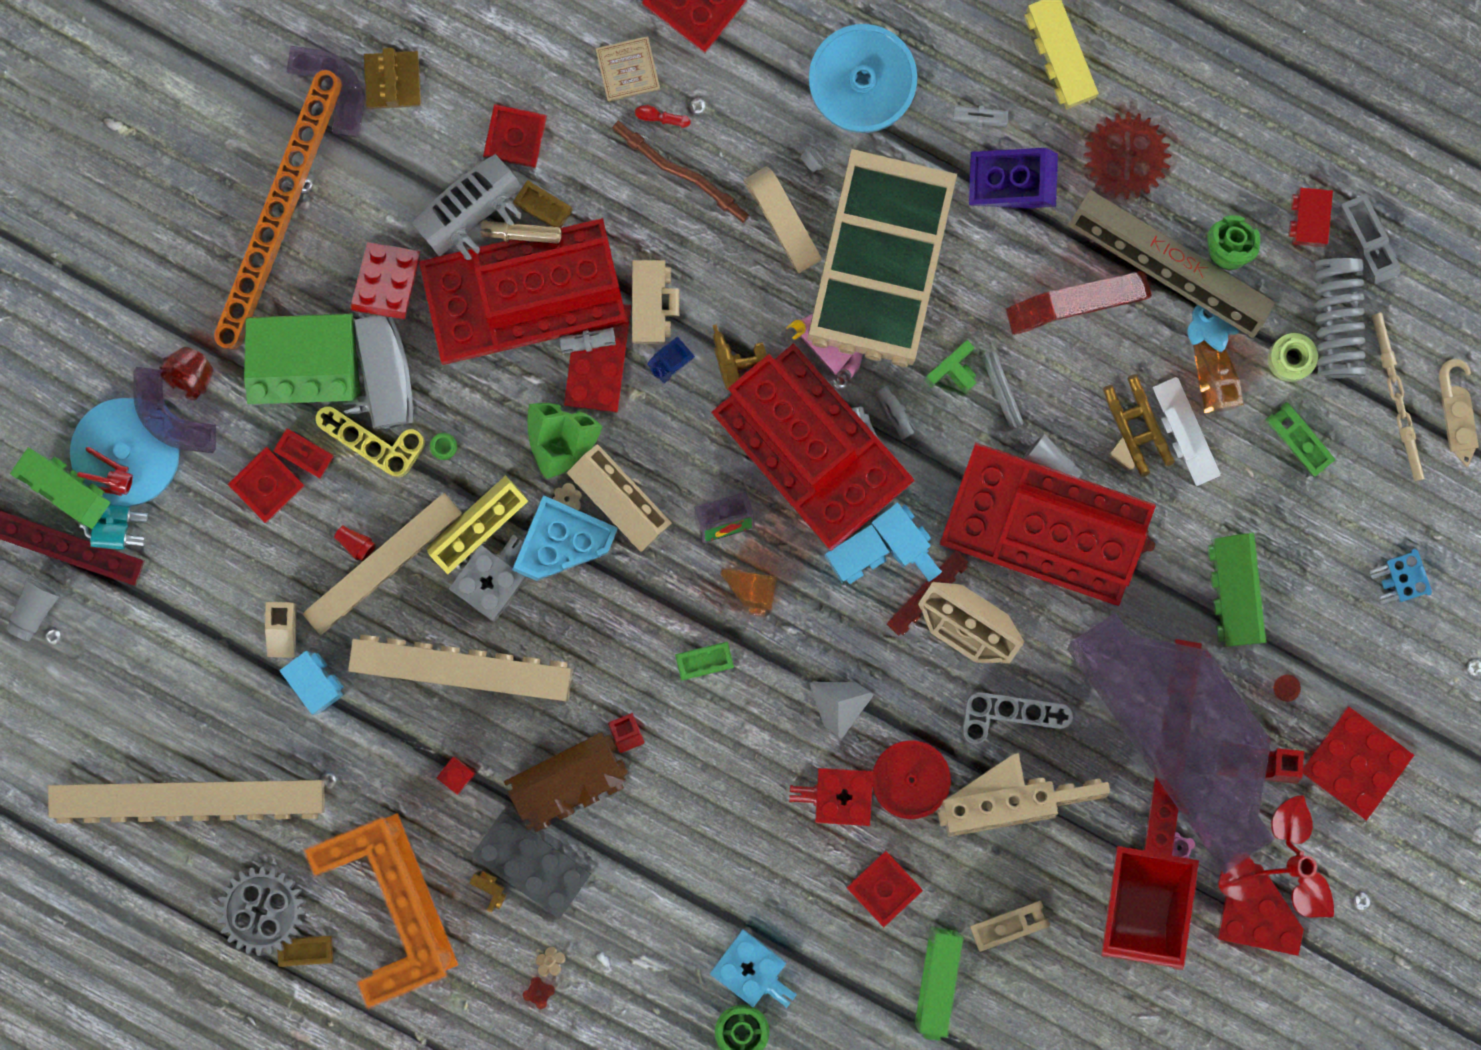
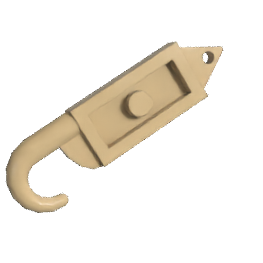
M1451 359L1445 362L1439 371L1441 400L1450 452H1454L1463 465L1468 467L1475 449L1479 448L1471 396L1465 388L1451 386L1449 373L1453 367H1461L1468 376L1471 375V371L1466 362L1460 359ZM1464 457L1468 458L1467 462L1464 461Z

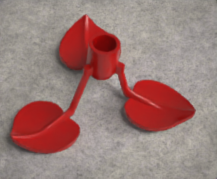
M1303 795L1294 796L1284 801L1275 810L1271 819V829L1274 837L1286 840V846L1296 855L1289 858L1285 868L1256 872L1255 863L1250 857L1235 855L1224 864L1218 880V888L1225 896L1231 899L1248 900L1254 897L1260 890L1257 876L1289 873L1292 877L1298 878L1299 885L1295 886L1292 890L1291 895L1294 909L1304 917L1331 918L1334 917V902L1328 882L1323 875L1316 872V861L1310 856H1304V851H1300L1292 844L1304 843L1310 838L1313 830L1312 816L1306 805L1305 797Z

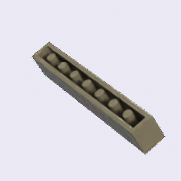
M1089 190L1068 225L1252 338L1261 329L1275 304L1271 299L1092 190Z

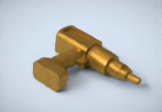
M717 324L712 325L714 330L713 340L716 346L714 351L725 389L728 390L727 388L741 378L738 370L754 367L767 356L763 342L755 344L753 348L755 356L742 359L739 354L733 356L729 344H726L723 334L719 332Z

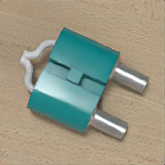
M109 504L92 529L91 534H89L88 527L80 523V528L84 529L86 537L91 538V547L124 550L125 545L144 546L145 537L127 535L126 532L129 521L147 523L148 513L130 512V506Z

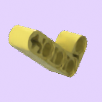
M332 407L321 408L316 415V423L323 431L396 478L403 477L409 472L425 447L424 437L414 429L405 430L392 447ZM334 413L333 419L342 426L340 429H337L332 424L324 426L326 421L323 417L325 415L331 416ZM349 428H357L359 432L358 438L353 442H348L345 439V432ZM410 435H416L419 439V444L415 449H407L405 446V440ZM371 443H379L381 446V452L376 457H370L367 453V448ZM396 457L402 458L404 462L403 469L399 472H393L390 469V462Z

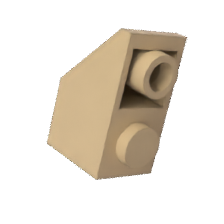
M266 602L265 636L267 657L295 658L297 603Z

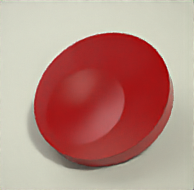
M907 740L891 745L881 753L873 768L872 788L876 799L889 813L903 819H920L934 813L941 807L943 800H946L950 790L951 775L945 758L934 747L921 741Z

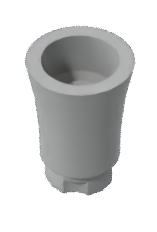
M1045 433L1037 438L1022 457L1023 459L1078 478L1082 474V471L1075 466V463L1064 455Z
M26 578L20 598L9 618L10 622L6 627L8 632L25 641H30L60 595L44 584Z

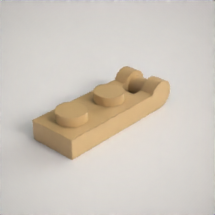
M1038 900L970 925L978 951L990 949L1051 926L1048 918L1044 917L1042 901ZM1032 913L1035 922L1028 925L1024 915Z

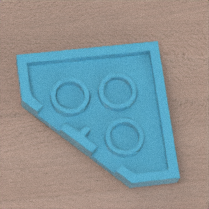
M543 495L512 571L538 581L604 556L608 553L618 528Z

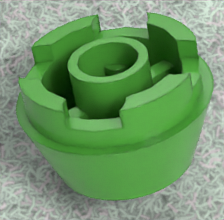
M1235 215L1225 216L1209 229L1207 237L1209 256L1222 269H1239L1253 261L1259 253V231L1257 228L1254 230L1249 224L1245 223V218Z
M735 1005L728 1008L720 1015L716 1022L715 1038L721 1050H763L769 1039V1025L765 1016L758 1009L749 1005Z

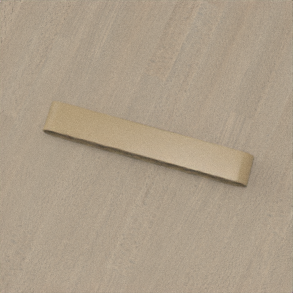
M446 493L442 494L311 605L302 615L318 634L322 635L453 524L463 513Z

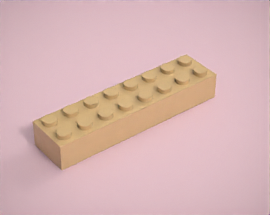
M360 634V640L353 639L348 672L569 701L573 669L567 668L568 663L550 660V665L548 666L541 665V659L523 657V661L519 662L513 661L514 655L496 653L495 658L486 657L487 652L471 649H469L468 654H460V648L442 646L441 651L432 650L433 644L414 642V647L405 646L406 641L387 638V643H380L379 637Z

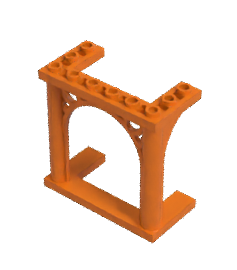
M398 813L387 818L383 817L304 850L314 876L366 855L368 856L408 955L405 958L373 970L372 976L357 982L367 1008L446 977V970L459 965Z

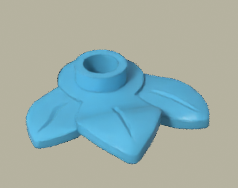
M1200 305L1193 309V321L1187 328L1188 337L1193 345L1205 340L1219 352L1225 349L1228 343V335L1239 333V329ZM1203 312L1206 313L1209 316V318L1205 317Z

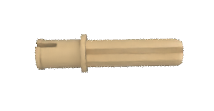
M483 220L480 228L484 229V231H480L482 238H502L506 242L513 239L559 243L562 235L559 227L526 224L508 225L506 221L503 223Z

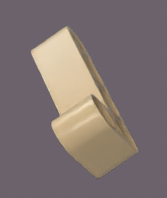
M766 166L745 178L743 181L747 189L759 204L797 273L799 274L821 261L822 258L773 171Z

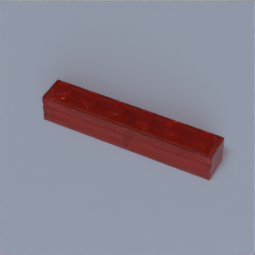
M954 551L939 567L942 572L930 582L926 581L886 625L897 636L900 634L904 635L910 629L908 625L911 622L916 623L920 619L922 610L918 603L932 582L953 584L956 580L955 575L958 572L962 574L968 568L966 565L968 561L958 551Z

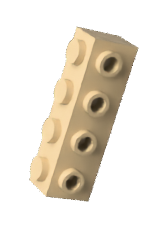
M598 444L584 454L567 472L574 482L640 552L654 542L672 524Z

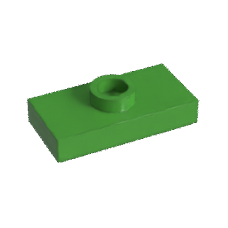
M728 641L675 654L681 681L734 668Z

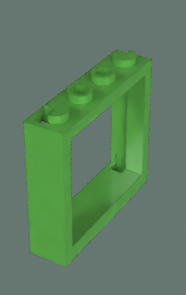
M930 927L914 1023L919 1033L924 1036V1039L940 1041L941 1036L947 1037L963 942V937L954 930Z

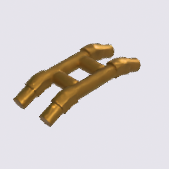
M1134 374L1127 379L1138 406L1123 412L1113 385L1105 386L1103 392L1140 476L1145 477L1150 474V470L1138 446L1153 440L1165 466L1174 464L1175 460L1148 403L1138 375ZM1143 416L1148 431L1133 436L1128 421Z

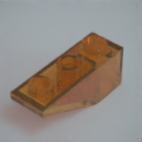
M1205 340L1193 345L1204 412L1229 411L1243 406L1240 380L1226 348L1219 352Z

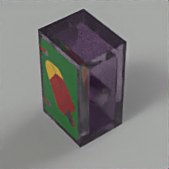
M746 492L694 507L695 521L703 543L755 528L754 514Z

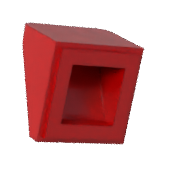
M633 713L608 722L620 753L645 743Z

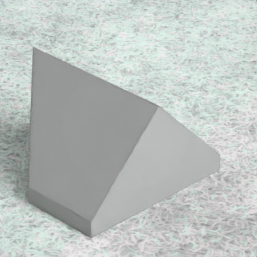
M809 682L824 727L841 739L874 696L856 682Z

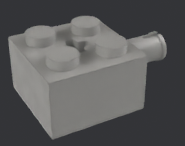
M513 534L499 554L496 553L494 555L480 545L449 588V590L494 622L526 580V577L522 574L512 571V563L517 558L523 541L520 540L513 549L519 540ZM492 576L494 588H486L484 591L482 589L484 586L481 582L482 579H489Z

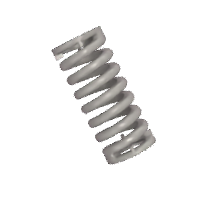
M1334 258L1315 261V270H1320L1315 274V280L1321 283V285L1315 288V294L1323 298L1315 303L1316 309L1323 312L1316 317V323L1323 327L1317 330L1316 337L1321 341H1325L1317 345V352L1324 355V357L1317 361V377L1366 376L1365 362H1357V366L1350 365V363L1345 365L1335 363L1364 359L1366 357L1364 351L1333 348L1364 344L1365 338L1363 336L1335 335V333L1363 330L1365 324L1363 322L1332 320L1364 315L1365 310L1362 307L1332 306L1339 303L1363 301L1364 294L1344 293L1332 290L1362 287L1364 281L1363 279L1330 277L1355 272V276H1362L1364 269L1363 260L1356 258Z

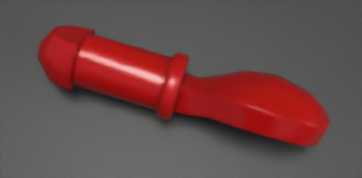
M641 105L635 109V116L641 120L659 121L662 124L681 126V128H686L691 124L690 118L686 115L667 113V111L660 113L655 107L650 105Z

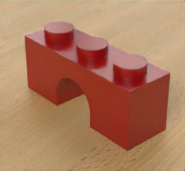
M1222 743L1218 748L1216 776L1298 784L1303 778L1304 751L1277 748L1274 751H1257L1250 749V745Z

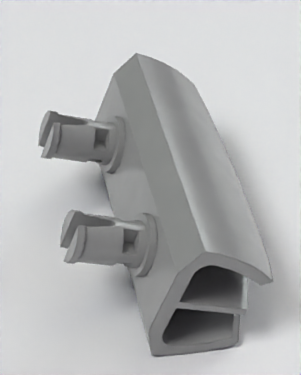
M495 154L449 186L421 212L412 224L438 256H441L451 246L455 245L464 255V258L470 260L472 257L466 247L471 248L477 254L480 248L471 240L467 233L495 210L498 211L508 225H513L514 223L508 212H511L518 219L521 218L522 214L510 202L509 198L519 191L522 186L508 167Z
M378 315L354 320L357 358L360 360L366 394L365 396L356 397L353 401H343V405H356L345 410V415L348 417L369 411L373 429L380 430L413 423V402L409 369L403 345L392 317L386 318L385 316Z

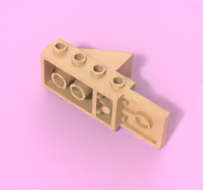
M1019 753L1011 755L948 799L943 800L942 807L938 810L940 826H946L947 836L952 837L1053 819L1058 814V806L1107 798L1110 794L1109 783H1102L1101 779L1085 781L1083 787L1077 788L1074 787V783L1058 786L1055 792L1052 781L1045 782V778L1029 780V783L1025 786Z

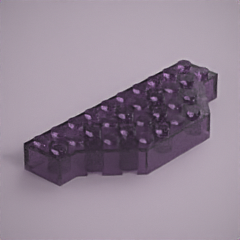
M1116 613L1070 642L1067 650L1223 873H1228L1268 846L1274 840V837L1260 819L1259 810L1271 739L1208 650L1133 636Z

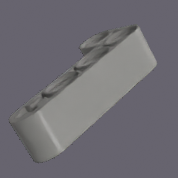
M974 693L966 701L962 735L969 743L979 744L983 742L988 735L990 719L1061 729L1071 724L1073 713L1068 706L1063 704L988 693ZM976 697H982L986 702L985 710L980 713L975 712L971 707L972 700ZM1003 701H1009L1013 706L1012 713L1007 717L1002 716L998 711L999 704ZM1029 705H1036L1040 710V715L1036 720H1029L1026 717L1025 711ZM1045 706H1049L1047 712L1058 713L1059 708L1062 709V714L1066 715V720H1061L1060 724H1057V719L1047 717V723H1043L1046 715ZM972 724H978L982 728V735L976 740L968 736L967 730Z

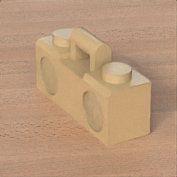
M632 260L633 344H665V338H671V321H665V317L679 316V289L665 288V284H671V267H666L665 260ZM662 295H669V310H662Z

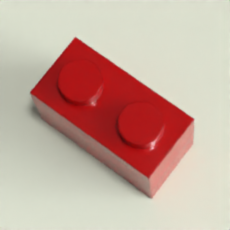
M1300 187L1297 190V194L1292 195L1291 210H1295L1294 221H1290L1288 236L1293 237L1292 244L1325 247L1328 245L1333 190Z

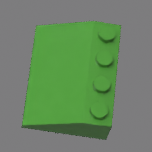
M353 314L247 317L244 366L247 404L353 401L361 393Z
M1254 533L1211 539L1212 545H1208L1207 549L1209 561L1214 562L1215 572L1210 573L1212 588L1217 590V599H1213L1215 615H1219L1220 626H1216L1218 642H1222L1223 647L1266 643Z

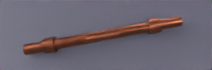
M619 120L613 125L612 129L627 141V145L630 148L641 152L661 170L695 183L718 202L717 206L724 212H730L742 223H745L750 215L734 203L735 199L728 193H722L701 174L667 161L644 142V137L638 132L633 133Z

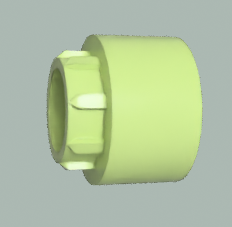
M1290 333L1282 336L1273 343L1268 353V365L1272 373L1277 378L1288 382L1299 381L1308 376L1315 369L1318 361V352L1313 341L1299 333ZM1290 350L1297 352L1299 355V362L1296 365L1290 364L1286 359V354Z

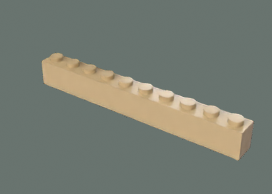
M324 780L48 785V818H56V823H73V818H84V823H100V817H111V822H127V817H138V822H155V816H165V821H182V816H193V821H209V815H220V820H236V815H247V820H264V814H274V819H291V814H302V819H318V813H325Z

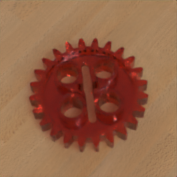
M1130 112L1125 114L1124 119H1121L1119 113H1116L1114 122L1110 118L1105 117V127L1097 123L1095 127L1098 134L1090 132L1088 135L1093 142H1086L1084 145L1091 150L1083 154V158L1090 159V162L1085 164L1084 169L1093 170L1088 178L1093 179L1097 177L1098 181L1095 187L1097 188L1103 184L1105 186L1103 194L1106 195L1110 190H1113L1114 199L1120 193H1123L1125 200H1128L1130 193H1133L1134 197L1139 199L1140 190L1149 195V185L1157 189L1159 184L1156 178L1160 180L1165 179L1166 176L1161 170H1169L1170 165L1164 163V160L1172 157L1171 154L1164 153V150L1170 147V143H1162L1161 140L1164 139L1166 133L1158 135L1156 131L1160 125L1157 124L1151 128L1149 126L1150 117L1145 122H1141V113H1138L1135 119H1131ZM1126 132L1130 134L1129 155L1134 156L1128 163V180L1124 178L1126 159L1121 157L1126 149ZM1110 136L1119 138L1121 142L1120 147L1117 149L1110 148L1107 144V138ZM1144 137L1148 143L1147 148L1138 149L1134 145V138ZM1116 163L1120 167V174L1116 176L1110 175L1107 172V164ZM1135 164H1144L1147 168V174L1145 176H1138L1134 172Z

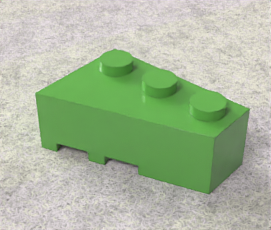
M28 447L10 472V475L29 485L30 489L40 493L78 522L93 529L111 503L103 497L105 491L93 483L87 486L83 483L85 479L77 476L78 472L73 469L70 473L66 471L67 464L57 457L53 456L50 460Z

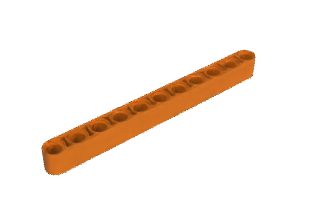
M320 71L313 78L214 334L216 343L223 348L236 349L244 340L246 318L253 317L342 88L341 80L331 71ZM331 77L334 82L332 88L326 91L323 90L321 86L322 81L325 78ZM319 102L322 103L324 107L323 112L318 116H313V105ZM306 128H312L314 132L312 139L309 141H303L302 132ZM297 153H302L304 156L303 163L297 167L293 166V156ZM292 178L294 187L289 192H284L282 189L284 180ZM282 203L284 206L283 214L280 217H274L272 213L273 207L276 204ZM271 228L274 231V238L272 241L265 243L262 237L263 233ZM257 254H262L264 256V263L261 267L255 268L253 258ZM252 279L254 281V289L250 293H245L243 284L246 280ZM238 304H242L245 310L241 318L236 319L233 315V309ZM232 329L235 334L234 340L226 344L223 335L227 330Z

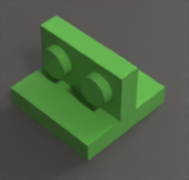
M968 340L965 341L930 372L924 381L932 388L948 374L964 394L968 393L977 383L974 380L976 374L968 365L965 364L962 367L960 363L972 353L975 347Z

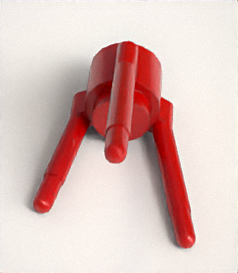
M86 447L88 453L114 468L115 472L110 471L107 478L78 472L77 476L104 483L106 487L99 488L105 491V493L122 496V494L127 495L133 482V475L128 473L129 468L117 464L90 447Z

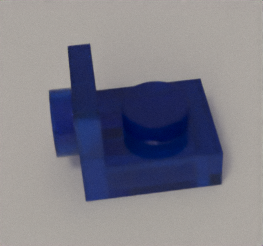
M677 336L655 353L647 364L652 374L665 384L675 373L691 362L695 356Z

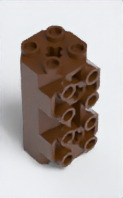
M603 732L504 781L505 786L511 784L513 788L508 793L522 821L528 819L530 822L526 825L528 830L533 828L536 833L550 826V819L558 816L559 820H562L576 813L574 810L575 806L582 803L583 807L586 808L600 800L599 794L607 791L610 796L624 788L622 783L627 781L625 775L629 774V771L623 759L617 761L613 753L617 747L610 734L604 736Z

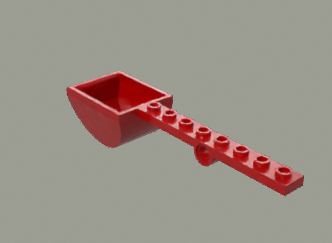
M1175 639L1173 643L1162 727L1156 749L1157 762L1144 851L1120 846L1116 848L1101 957H1115L1172 967L1176 970H1183L1185 966L1199 860L1172 856L1202 643Z

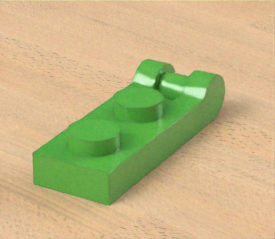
M1285 402L1280 406V411L1275 415H1269L1265 420L1308 472L1315 477L1336 459L1292 406ZM1288 418L1293 424L1288 429H1285L1281 423Z

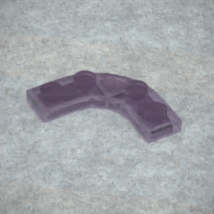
M290 45L286 71L288 74L315 77L318 72L328 70L341 80L342 88L336 102L332 134L360 138L364 113V96L361 84L353 70L347 63L332 53ZM331 77L325 78L323 81L332 88L333 79Z
M136 367L133 371L134 405L144 427L155 438L171 447L187 451L214 453L216 450V424L179 419L169 411L164 402L163 370Z

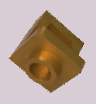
M482 871L480 875L474 873L469 884L493 895L486 911L492 913L494 908L500 910L507 896L502 893L505 887L496 883L497 878L487 872Z

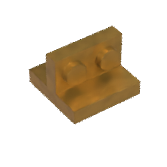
M383 48V53L364 54L367 109L421 106L418 51L396 52L394 48Z

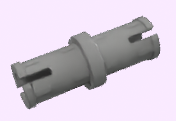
M954 105L953 122L977 124V127H982V125L1007 127L1008 110L984 109V106L981 105L978 108Z
M613 327L592 332L584 330L583 333L559 337L562 354L582 350L590 352L593 348L616 345Z
M890 385L874 393L887 413L885 417L887 420H891L901 440L917 432L905 413V406H901Z

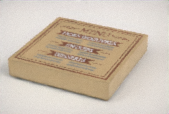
M648 36L595 48L608 102L660 90Z

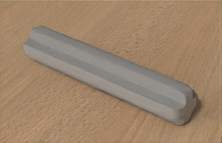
M996 352L987 353L982 357L1008 426L1010 429L1021 427L1023 420Z

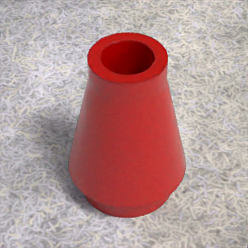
M344 525L334 535V539L356 561L361 560L363 562L373 553L376 544L372 542V538L348 529Z

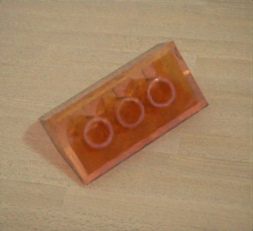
M721 569L722 580L744 609H749L748 615L765 617V612L771 613L777 577Z

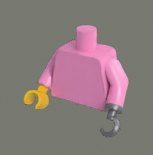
M828 311L820 314L818 327L859 336L858 332L868 324V321L859 311L853 314L847 321L839 312L834 315ZM813 314L801 320L791 322L786 329L792 327L797 331V334L792 338L795 340L801 336V339L834 376L838 375V381L841 385L835 379L831 380L832 385L836 389H844L847 385L846 382L859 370L863 354L858 352L852 355L838 351L839 348L828 345V348H820L812 345V341H807Z

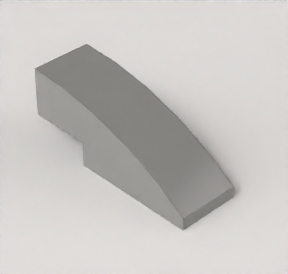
M1362 195L1341 204L1352 237L1374 285L1399 275L1400 265L1389 245V238L1367 195Z

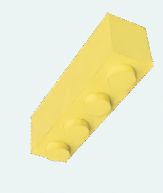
M1041 0L1028 5L1027 14L1024 17L1030 30L1034 29L1037 39L1034 42L1040 55L1044 54L1047 64L1044 65L1046 73L1050 80L1053 78L1055 80L1057 89H1054L1059 104L1064 103L1067 110L1095 99L1099 93L1062 1Z
M505 475L426 547L428 554L449 574L528 502L527 498Z

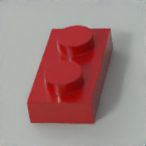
M286 428L273 450L319 479L322 478L334 458V455Z

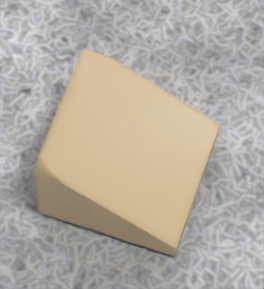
M1122 437L1108 455L1127 471H1131L1135 465Z

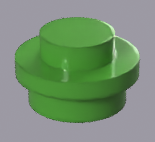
M448 433L435 435L430 442L431 453L440 460L452 458L457 451L455 438Z

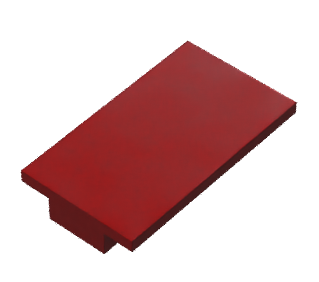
M603 218L561 228L562 235L559 243L511 239L508 242L503 241L479 247L480 251L478 254L469 249L468 252L472 257L470 260H466L461 252L419 261L441 364L455 363L582 333L584 330L591 331L627 322Z
M794 343L775 359L770 354L764 357L727 388L731 396L711 412L715 419L830 551L834 550L915 481Z
M975 442L939 545L1119 606L1126 586L1128 587L1147 538V529L1156 504Z

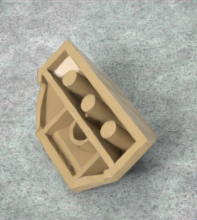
M932 582L918 603L930 633L976 663H1010L1024 644L1023 638L1007 613L964 585Z

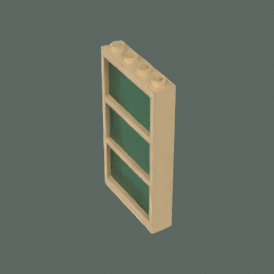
M851 149L807 341H812V345L820 348H828V345L839 348L838 351L845 354L862 353L870 360L880 361L881 358L892 360L893 365L907 367L908 364L913 365L919 346L957 174Z

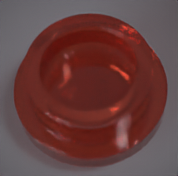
M1282 675L1275 680L1273 691L1279 700L1290 702L1299 696L1301 685L1296 677Z

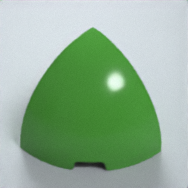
M529 404L527 425L530 446L535 461L546 479L571 469L584 454L592 449L601 433L603 426L594 418L579 410L575 414L563 412L559 404Z

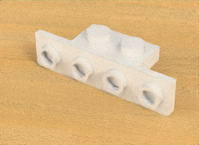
M1175 377L1152 387L1165 415L1161 419L1167 434L1173 433L1176 440L1175 443H1172L1178 458H1184L1195 485L1199 486L1219 477L1220 471L1179 379Z

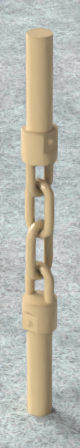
M1377 313L1371 316L1381 351L1382 367L1387 368L1388 371L1387 385L1391 398L1396 402L1398 410L1396 419L1402 443L1405 444L1415 482L1425 479L1415 443L1417 438L1410 414L1406 412L1403 403L1404 389L1402 381L1396 375L1394 368L1397 365L1394 351H1392L1384 318L1382 313ZM1397 380L1400 393L1394 395L1391 382L1395 383ZM1407 418L1409 426L1402 427L1401 419Z

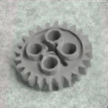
M261 867L259 874H257L254 868H250V876L248 877L244 872H239L241 880L237 881L231 878L232 889L223 887V890L228 894L227 897L218 898V900L225 903L224 907L216 909V911L224 913V917L217 920L218 923H226V927L221 930V933L230 932L231 935L227 941L231 943L238 940L236 945L238 950L246 945V954H251L253 949L256 948L257 956H262L263 950L266 948L267 953L272 955L273 946L283 951L282 942L285 941L288 944H292L290 935H300L298 930L295 929L296 925L305 924L298 919L299 915L306 914V911L299 909V906L304 904L305 900L297 899L296 897L302 892L301 889L292 890L291 888L294 886L295 881L290 880L286 883V873H282L277 878V869L272 868L269 875H267L266 867ZM254 886L258 889L259 896L255 901L250 902L246 897V893L250 887ZM270 888V893L264 903L265 890ZM281 894L285 899V904L281 909L276 910L272 905V900L276 895ZM264 903V909L267 910V914L261 915L259 919V913L255 911L257 907H262ZM243 913H248L251 918V922L246 928H241L238 923V918ZM259 919L258 932L254 935L253 929ZM272 920L275 922L277 929L273 935L268 936L264 932V926L268 921Z

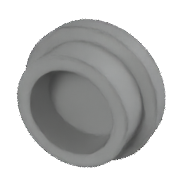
M806 147L804 149L805 152L801 155L802 160L812 172L818 169L821 171L824 168L822 162L825 161L823 155L817 148L812 150L810 147Z

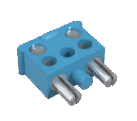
M1412 549L1408 554L1385 561L1386 565L1370 570V574L1388 568V570L1371 575V577L1374 579L1390 574L1391 578L1381 581L1384 590L1391 587L1395 588V591L1380 595L1379 600L1397 594V596L1379 601L1381 604L1397 599L1399 602H1403L1424 594L1426 596L1432 594L1421 557L1416 549ZM1397 561H1400L1402 563V568L1400 570H1397L1395 568V563ZM1401 574H1404L1407 577V580L1404 583H1401L1399 581V576ZM1405 587L1411 589V594L1408 596L1403 592Z

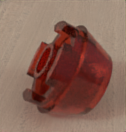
M186 346L163 358V364L159 367L163 370L160 373L162 379L172 389L177 387L187 392L185 398L190 400H197L201 394L207 392L214 372L212 365L201 352Z

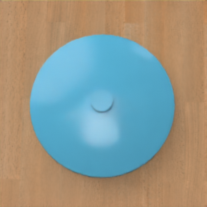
M856 24L841 28L821 43L812 58L809 71V88L812 99L820 113L828 121L841 129L856 133H870L885 129L904 115L915 95L917 68L914 58L906 44L898 36L885 28L870 24Z
M131 398L108 400L92 408L78 423L70 445L72 469L76 472L107 478L110 471L115 472L114 468L88 453L86 447H90L117 464L129 468L128 473L133 475V482L127 495L122 494V496L104 493L103 497L111 502L110 505L137 506L156 498L171 483L177 471L180 458L179 440L168 418L156 407L141 400ZM87 479L83 482L87 486L93 483L98 487H106L104 483Z

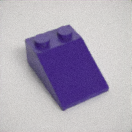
M1046 147L971 152L969 205L1011 208L1056 207L1058 153Z

